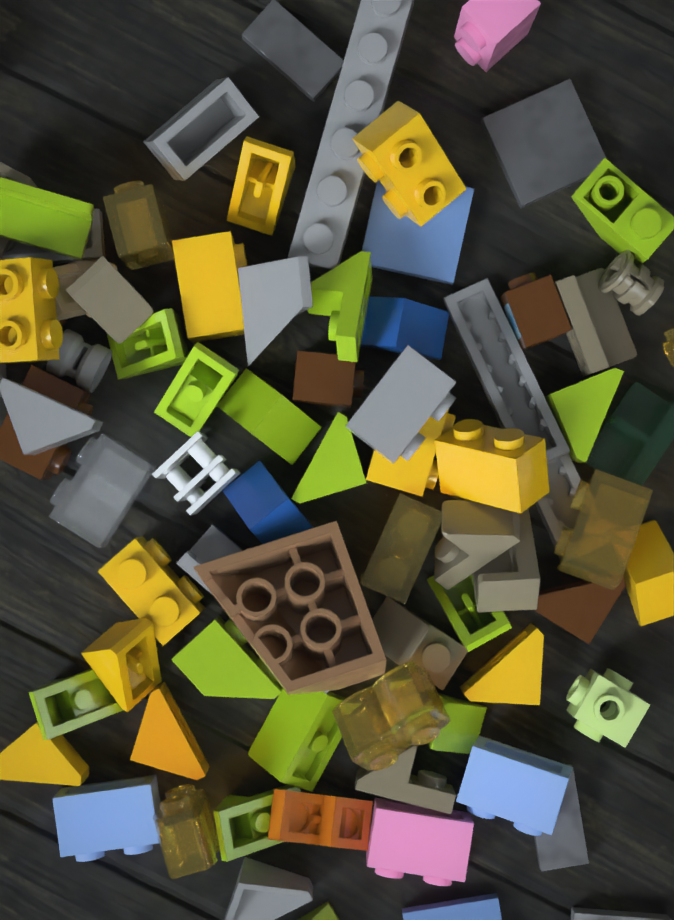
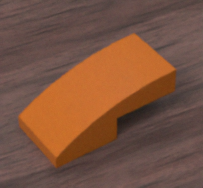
M274 789L268 839L368 851L373 801Z

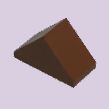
M610 573L539 590L537 609L534 611L587 644H590L626 586L624 576Z

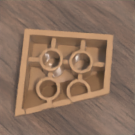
M337 521L193 567L194 571L288 695L339 690L385 674L386 657Z

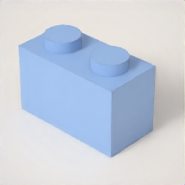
M479 736L472 746L456 802L467 805V811L475 816L485 819H494L495 816L510 820L514 822L513 826L523 833L540 836L544 832L552 835L573 767Z
M157 775L61 788L52 798L60 857L75 855L76 861H92L104 857L105 851L124 848V854L127 855L141 854L152 850L153 844L159 843L164 833Z

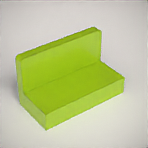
M0 177V238L82 261L95 217L94 205Z
M283 688L282 693L279 694L249 749L248 755L280 782L313 792L358 706L347 698L332 692L326 694L322 691L288 695Z

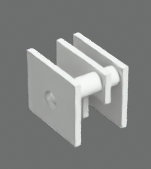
M201 432L194 434L152 473L156 479L167 478L179 492L173 498L177 502L185 501L186 499L192 505L186 510L189 515L199 513L241 474L237 469H228L223 463L226 461L224 456L215 455L204 443L208 437ZM190 455L203 468L193 479L180 467V464ZM210 475L216 483L205 493L200 486L206 482L205 479Z

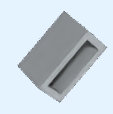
M229 77L217 79L143 142L174 180L185 181L259 118V116Z
M407 345L347 423L346 428L392 464L395 463L399 456L408 461L426 438L418 431L431 416L436 421H439L455 401L456 397L449 393L456 381Z

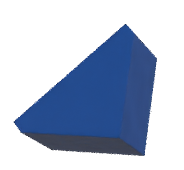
M369 297L361 347L402 353L407 345H409L425 358L441 360L449 312L406 298Z
M258 461L222 490L247 527L262 544L314 528L261 461Z

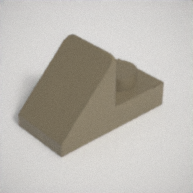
M103 255L66 289L68 294L118 343L124 342L154 312L142 295Z
M444 501L442 503V534L444 537L435 545L434 580L449 590L520 542L519 513L475 501Z
M389 596L385 598L372 618L384 654L402 668L406 666L441 690L445 688L468 652L461 643Z
M409 738L356 772L355 790L448 814L452 813L456 794L453 786L446 784L447 777L427 770H419L417 776L410 774L418 745L416 739Z

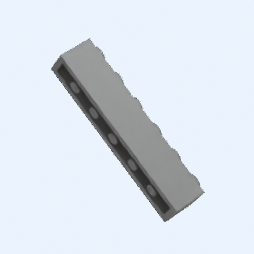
M361 0L288 254V258L308 256L310 272L324 275L340 264L365 177V172L357 161V158L362 153L352 138L383 113L414 0Z

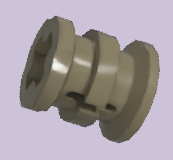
M626 250L619 254L605 269L599 280L598 289L603 293L612 290L614 292L613 296L621 304L629 303L630 311L636 315H641L653 306L664 290V280L659 276L651 277L650 269L644 264H634V254Z

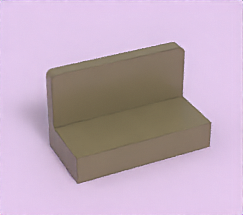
M603 268L593 270L578 277L572 275L554 283L572 329L566 335L583 377L632 359L637 355L618 302L613 296L614 292L611 290L603 293L598 289L599 280L605 271Z

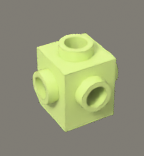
M591 668L586 677L579 675L570 687L566 700L570 702L566 710L577 719L573 726L575 729L597 742H600L604 735L625 748L650 704L629 691L633 682L607 668L604 675L597 673ZM607 701L606 705L600 709L602 703Z

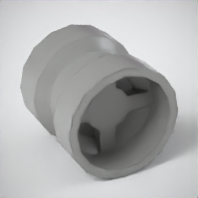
M66 329L63 332V342L59 348L60 360H48L46 371L59 378L68 376L75 380L77 387L92 393L101 382L109 366L112 350L100 344L91 346L84 342L80 334Z

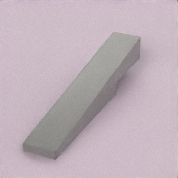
M488 278L444 297L446 308L501 429L516 428L522 430L524 434L545 438L550 492L537 501L535 505L562 565L607 546L611 541L569 456L570 449Z

